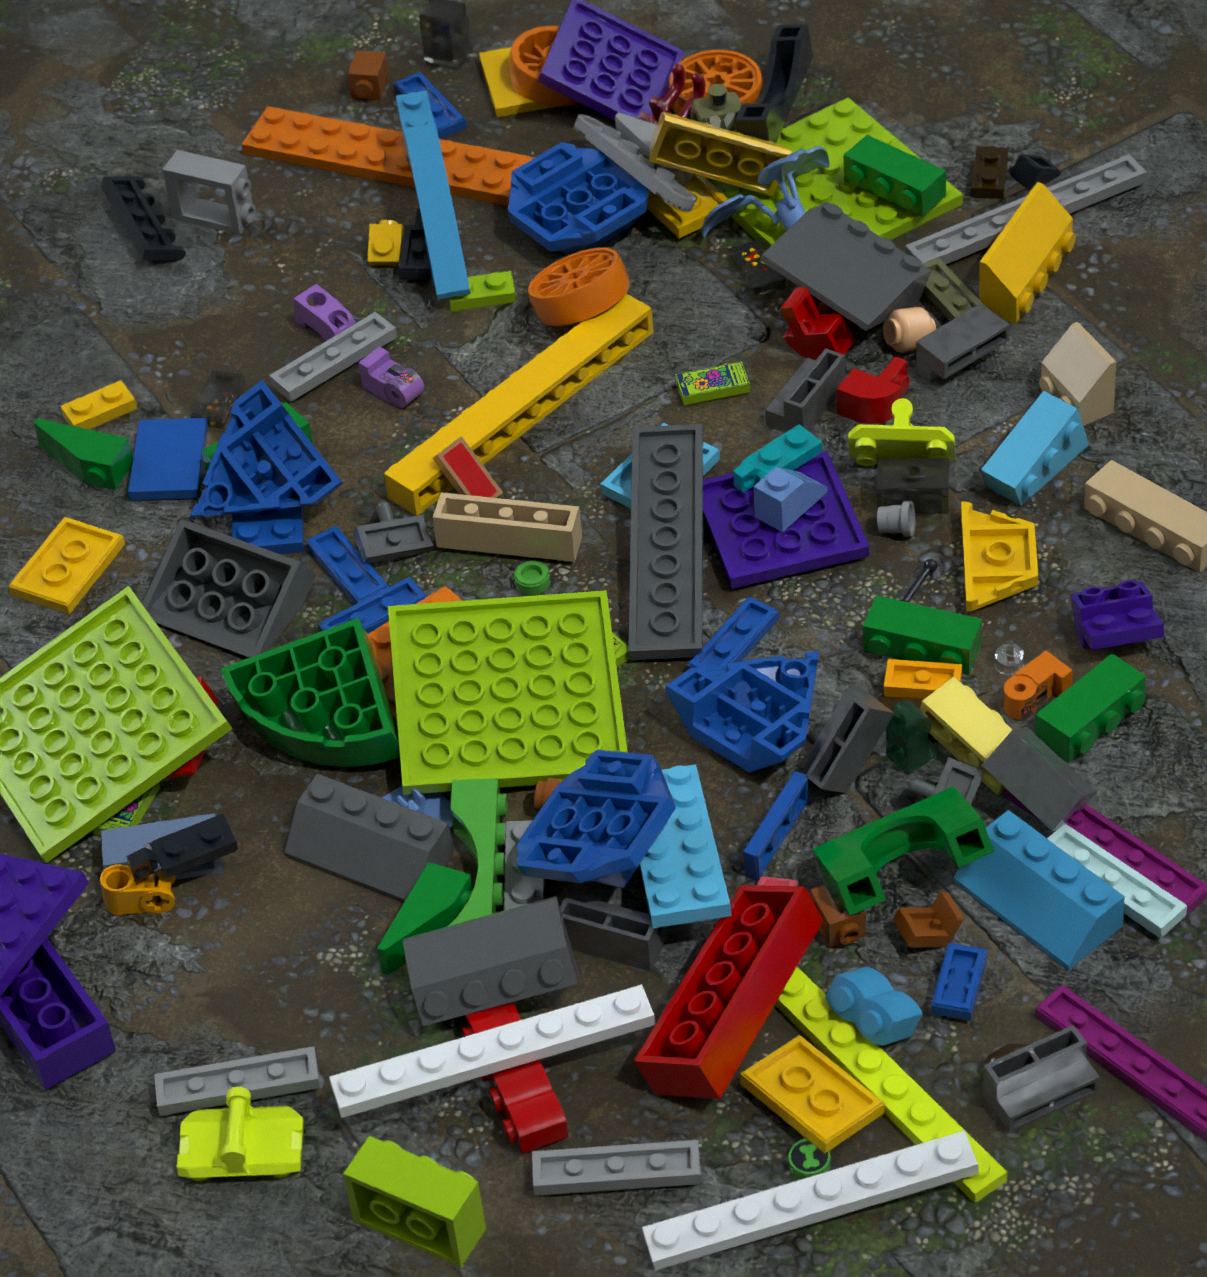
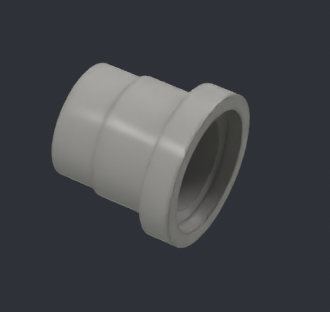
M903 501L902 505L879 507L877 512L879 532L890 534L903 533L904 537H913L915 532V509L913 502Z

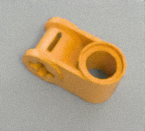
M117 864L109 866L100 876L105 908L109 913L120 916L136 913H166L175 904V896L171 892V888L176 875L167 879L165 875H159V879L156 880L155 874H151L135 881L129 865ZM158 896H160L161 902H157Z

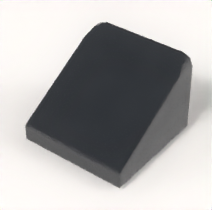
M1022 154L1018 156L1011 171V177L1028 190H1032L1037 182L1046 184L1059 177L1061 171L1041 155Z

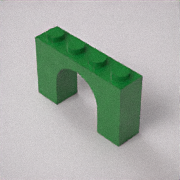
M954 786L812 849L826 884L836 898L840 900L849 916L886 900L876 873L885 864L903 854L922 849H938L944 851L959 868L994 852L982 817Z

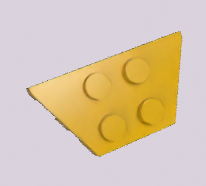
M961 502L966 611H974L1038 585L1035 523L1020 518H1010L1006 514L992 510L990 515L972 510L973 503Z

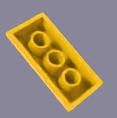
M662 112L654 131L648 161L773 196L778 186L777 180L775 179L766 185H761L758 181V175L765 167L785 158L792 151L786 146Z
M1037 182L980 261L979 300L1004 321L1014 324L1019 321L1024 312L1028 313L1030 311L1035 296L1038 292L1044 291L1049 276L1052 272H1057L1062 257L1066 252H1071L1076 240V234L1072 233L1073 218L1043 183Z

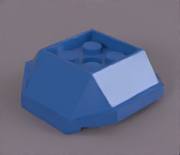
M561 142L512 171L508 208L509 222L550 252L559 250L567 255H571L583 250L598 248L632 227L638 216L646 212L651 191L602 151L591 148H575L573 144Z
M596 750L585 760L586 765L573 771L557 785L518 841L516 866L524 876L624 888L676 809L661 767L653 755Z

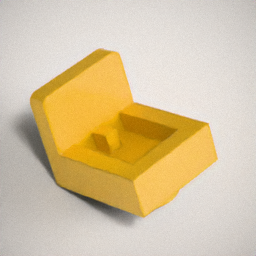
M393 220L379 221V224L369 225V265L399 266L404 235L402 224H398V222Z

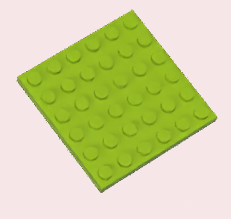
M850 98L839 101L783 128L776 144L788 147L792 153L803 149L807 151L816 146H821L829 156V168L814 169L793 178L805 212L824 202L835 204L852 219L865 223L869 230L881 238L892 240L963 205V194L947 180L946 196L923 217L845 181L843 155L866 135L920 158ZM706 178L728 199L743 194L744 197L752 195L774 213L777 211L775 204L784 198L779 185L774 195L771 196ZM788 181L784 182L790 195H792ZM749 204L743 210L730 216L766 250L786 232L781 222L775 224L768 215L753 204Z
M129 586L0 677V794L46 863L233 729Z
M607 590L388 606L403 795L413 794L412 789L414 788L421 794L452 791V780L498 778L499 788L537 785L538 781H547L548 778L564 780L573 771L586 765L585 760L596 750L628 753Z

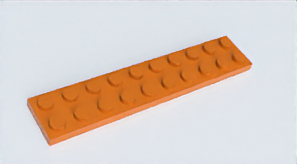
M267 106L242 143V150L245 155L415 188L410 162L406 161L403 135L400 131ZM439 139L451 195L509 206L512 171L535 158Z

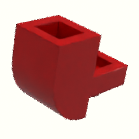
M807 287L796 288L781 307L784 318L790 327L783 338L796 353L805 358L817 360L825 349L844 355L855 341L843 315L840 313L819 314Z
M894 357L878 377L853 368L836 388L837 414L867 424L883 423L893 419L892 404L897 399L902 398L910 383V378L907 376V361Z

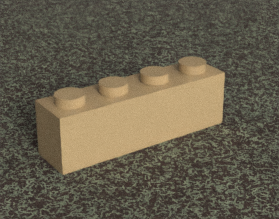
M1113 460L1109 461L1085 483L1084 509L1115 525L1121 531L1129 533L1147 543L1150 547L1174 558L1182 565H1186L1199 573L1207 567L1206 511Z
M441 492L432 517L436 545L439 548L575 562L582 540L579 506Z

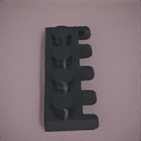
M103 176L101 188L141 259L152 262L183 259L186 255L183 247L172 245V242L176 239L174 231L163 229L161 226L166 219L161 211H153L150 207L155 203L153 195L151 193H142L141 191L146 186L143 178Z

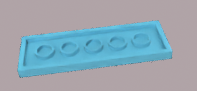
M680 765L670 769H663L662 772L676 809L639 864L652 927L658 928L731 916L730 901L696 765Z

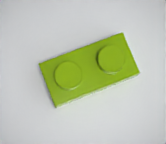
M511 271L467 277L470 294L449 297L451 312L516 302Z

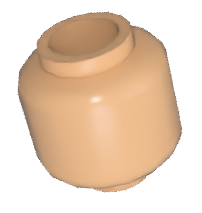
M922 307L896 309L890 313L883 325V335L886 343L895 351L901 353L916 351V341L936 330L935 321Z

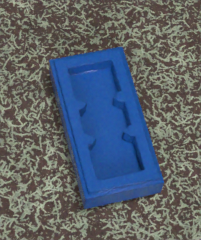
M948 943L931 1004V1014L971 1021L987 961V949Z

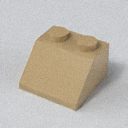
M1079 322L1073 323L1042 361L1041 378L1039 379L1041 391H1045L1078 408L1083 426L1114 413L1116 361Z

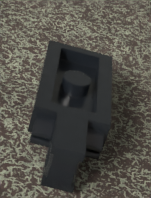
M417 209L415 225H405L399 263L400 279L432 280L420 209Z
M220 814L153 840L144 845L142 849L126 857L135 881L151 874H155V876L165 875L167 879L236 852L238 845L224 814Z

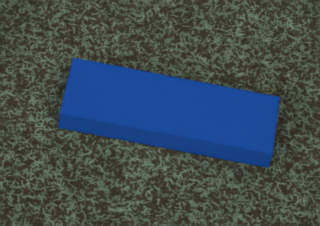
M421 72L393 83L394 92L397 95L427 90L439 139L467 128L466 119Z
M337 526L306 540L308 551L354 604L389 588L388 584L369 563H363L360 552Z
M408 577L318 623V629L321 632L359 618L366 633L369 634L389 621L388 606L417 604L428 596L411 577Z
M748 597L703 646L702 653L696 654L687 664V670L703 666L706 672L726 669V663L742 661L779 620V610Z
M796 771L793 773L743 851L745 877L757 881L762 876L809 801L807 775Z

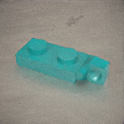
M798 424L746 457L741 462V465L733 470V485L744 493L755 486L776 466L795 470L819 455L823 451V443Z

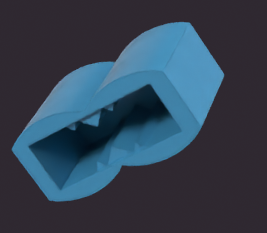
M862 967L835 975L825 997L827 1003L837 1015L845 1020L853 1021L866 1039L882 1046L911 1037L923 1014L911 997L901 991L893 990L887 978L879 971L870 967Z

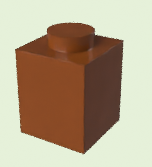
M355 52L347 73L351 98L382 99L389 80L385 52Z

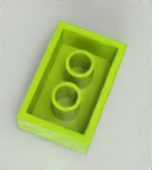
M369 1136L343 1173L354 1222L458 1267L463 1266L486 1230L478 1181L466 1172H455L440 1166L428 1156L419 1157L409 1153L392 1141L386 1140L383 1142Z

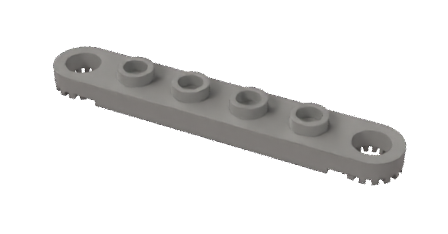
M578 115L573 126L577 132L585 135L589 142L656 195H661L664 202L669 203L670 206L675 204L674 208L679 206V209L682 211H692L697 198L674 180L675 175L672 172L656 166V163L649 162V156L640 153L638 145L620 137L622 133L617 129L606 126L589 116Z

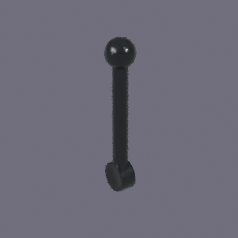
M928 559L924 562L923 571L900 601L910 602L929 573L937 570L938 566L935 560Z

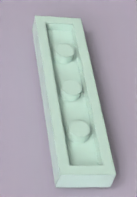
M1064 823L1047 838L1124 895V914L1159 938H1162L1186 916V904Z

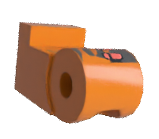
M1045 650L1005 682V713L1009 717L1018 720L1032 717L1040 704L1054 694L1059 696L1073 685V670Z

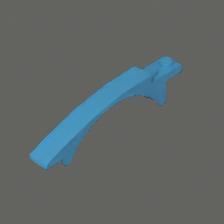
M427 90L396 95L406 161L410 162L437 299L470 294L446 169Z

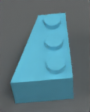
M1043 391L981 469L987 488L1020 506L1029 500L1089 445L1078 408Z

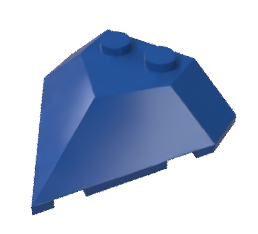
M261 380L234 401L225 434L222 433L203 481L204 489L198 504L195 503L190 516L191 518L316 505L343 483L269 387Z
M819 651L806 652L803 659L786 660L784 656L726 663V669L706 672L704 666L690 668L667 684L665 692L692 738L747 772H752L782 762L805 744Z

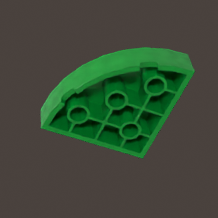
M359 618L220 668L227 687L242 714L255 732L274 748L296 759L326 766L353 767L372 765L400 758L398 732L374 649Z

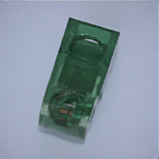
M903 700L891 710L895 714L886 727V756L907 775H910L937 757V746L928 739V734L932 728L931 718L911 701Z

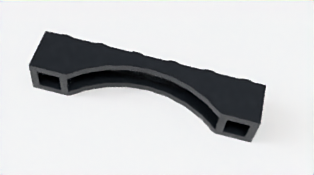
M808 24L777 25L770 43L768 68L761 94L754 104L741 105L735 118V126L738 133L776 144L813 59Z

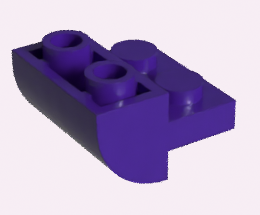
M1127 580L1120 582L1118 586L1107 588L1088 587L1083 589L1082 592L1071 594L1074 622L1083 648L1090 647L1092 650L1165 637L1164 623L1154 611L1152 594L1142 581Z

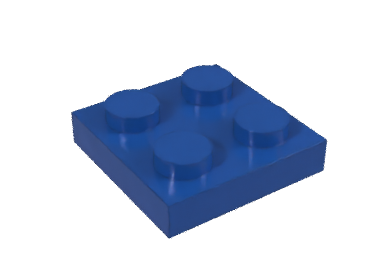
M304 506L232 514V537L278 554L304 552Z

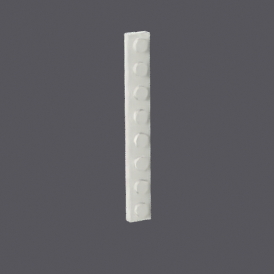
M639 985L333 1075L329 1078L341 1118L654 1026L655 1018L643 986Z
M965 1131L651 1224L642 1227L656 1271L979 1174L978 1163Z

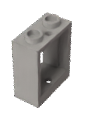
M177 150L162 169L172 219L238 235L253 221L255 206L252 203L251 183L248 180L246 165ZM195 183L225 190L228 205L199 199Z

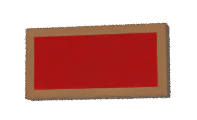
M462 436L432 458L458 494L497 498L503 493Z

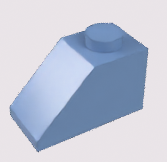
M776 466L753 486L755 517L784 532L827 493V487L801 472Z

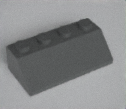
M316 774L297 802L284 853L287 858L404 903L427 863L431 862L445 866L454 852V845L448 823Z
M557 896L403 939L411 989L423 1027L578 984L579 970Z

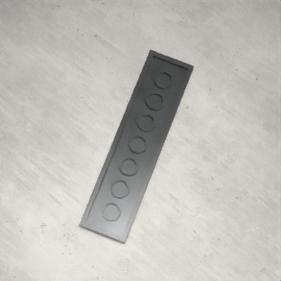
M703 425L633 427L630 660L691 658L698 653H702Z

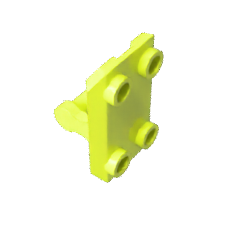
M901 398L892 404L894 425L859 424L849 431L850 458H856V463L862 466H874L877 464V459L926 460V465L931 468H944L948 465V461H955V436L945 427L913 426L910 423L913 406L909 400Z
M243 1087L230 1088L226 1095L228 1109L196 1110L191 1112L181 1122L180 1148L177 1160L178 1176L188 1177L194 1181H204L209 1177L273 1175L277 1178H285L292 1172L301 1170L304 1119L289 1106L251 1107V1093L249 1090Z

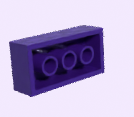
M46 938L0 997V1025L45 1090L116 1051L107 1020Z

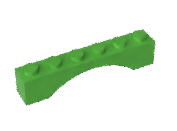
M498 778L452 780L451 815L454 834L467 846L475 858L478 872L475 887L467 904L457 918L448 926L496 913L497 906H503L504 904L503 883H498V876L505 875L504 853H499V846H506L505 823H500L501 817L507 816L508 805L507 794H500Z

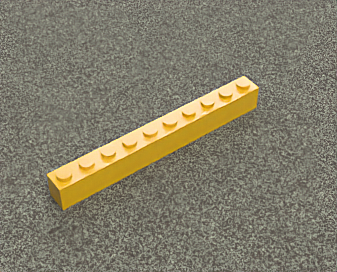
M626 293L620 301L609 309L592 318L581 321L568 333L558 338L551 346L537 354L530 362L512 373L509 378L496 388L490 390L479 401L465 409L462 414L446 426L440 428L437 433L421 445H418L411 453L384 472L387 498L413 515H420L438 501L441 492L448 493L454 488L432 459L434 456L462 436L483 465L653 334L652 308Z

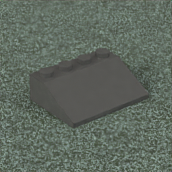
M828 202L809 209L760 258V261L799 287H807L811 295L865 331L886 321L894 310L910 308L918 304L932 272L917 257L907 255L895 247L891 240L881 238L869 230L865 223L852 219L843 213L839 206Z
M180 519L142 605L156 624L250 658L264 653L271 648L302 608L316 574L300 561Z

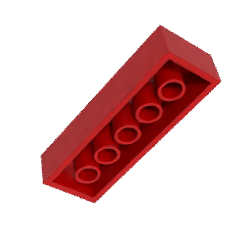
M739 886L730 901L731 916L719 919L634 1060L655 1094L721 1098L824 921L804 886Z

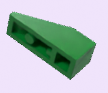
M36 418L33 422L40 448L85 484L117 490L132 467L133 456L129 439L126 437Z
M431 862L427 863L377 948L382 973L389 975L407 963L403 946L404 938L447 927L457 918L473 891L470 874Z

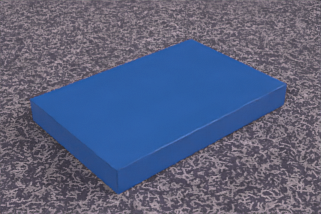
M207 418L139 420L128 489L130 501L199 498L204 462L202 450L206 448L208 433Z

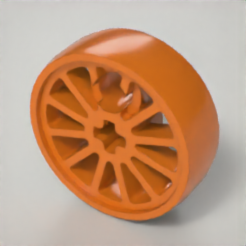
M542 26L522 33L514 41L508 65L510 82L521 96L541 105L563 107L578 104L577 101L537 82L560 27Z
M709 50L693 54L678 63L684 67L686 80L683 91L673 104L672 110L677 115L689 99L693 91L692 76L695 73H701L704 76L706 83L704 97H708V88L711 85L722 84L726 86L727 93H737L741 104H754L763 88L761 71L752 59L738 52ZM671 73V76H670L669 88L671 87L672 82H673V74H672V73Z
M592 248L566 256L543 269L530 282L528 294L536 315L542 323L549 326H564L592 318L615 305L629 290L630 281L624 263L614 249Z

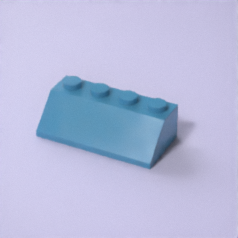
M1009 810L986 827L994 852L959 867L953 877V882L1068 971L1123 927L1125 896Z

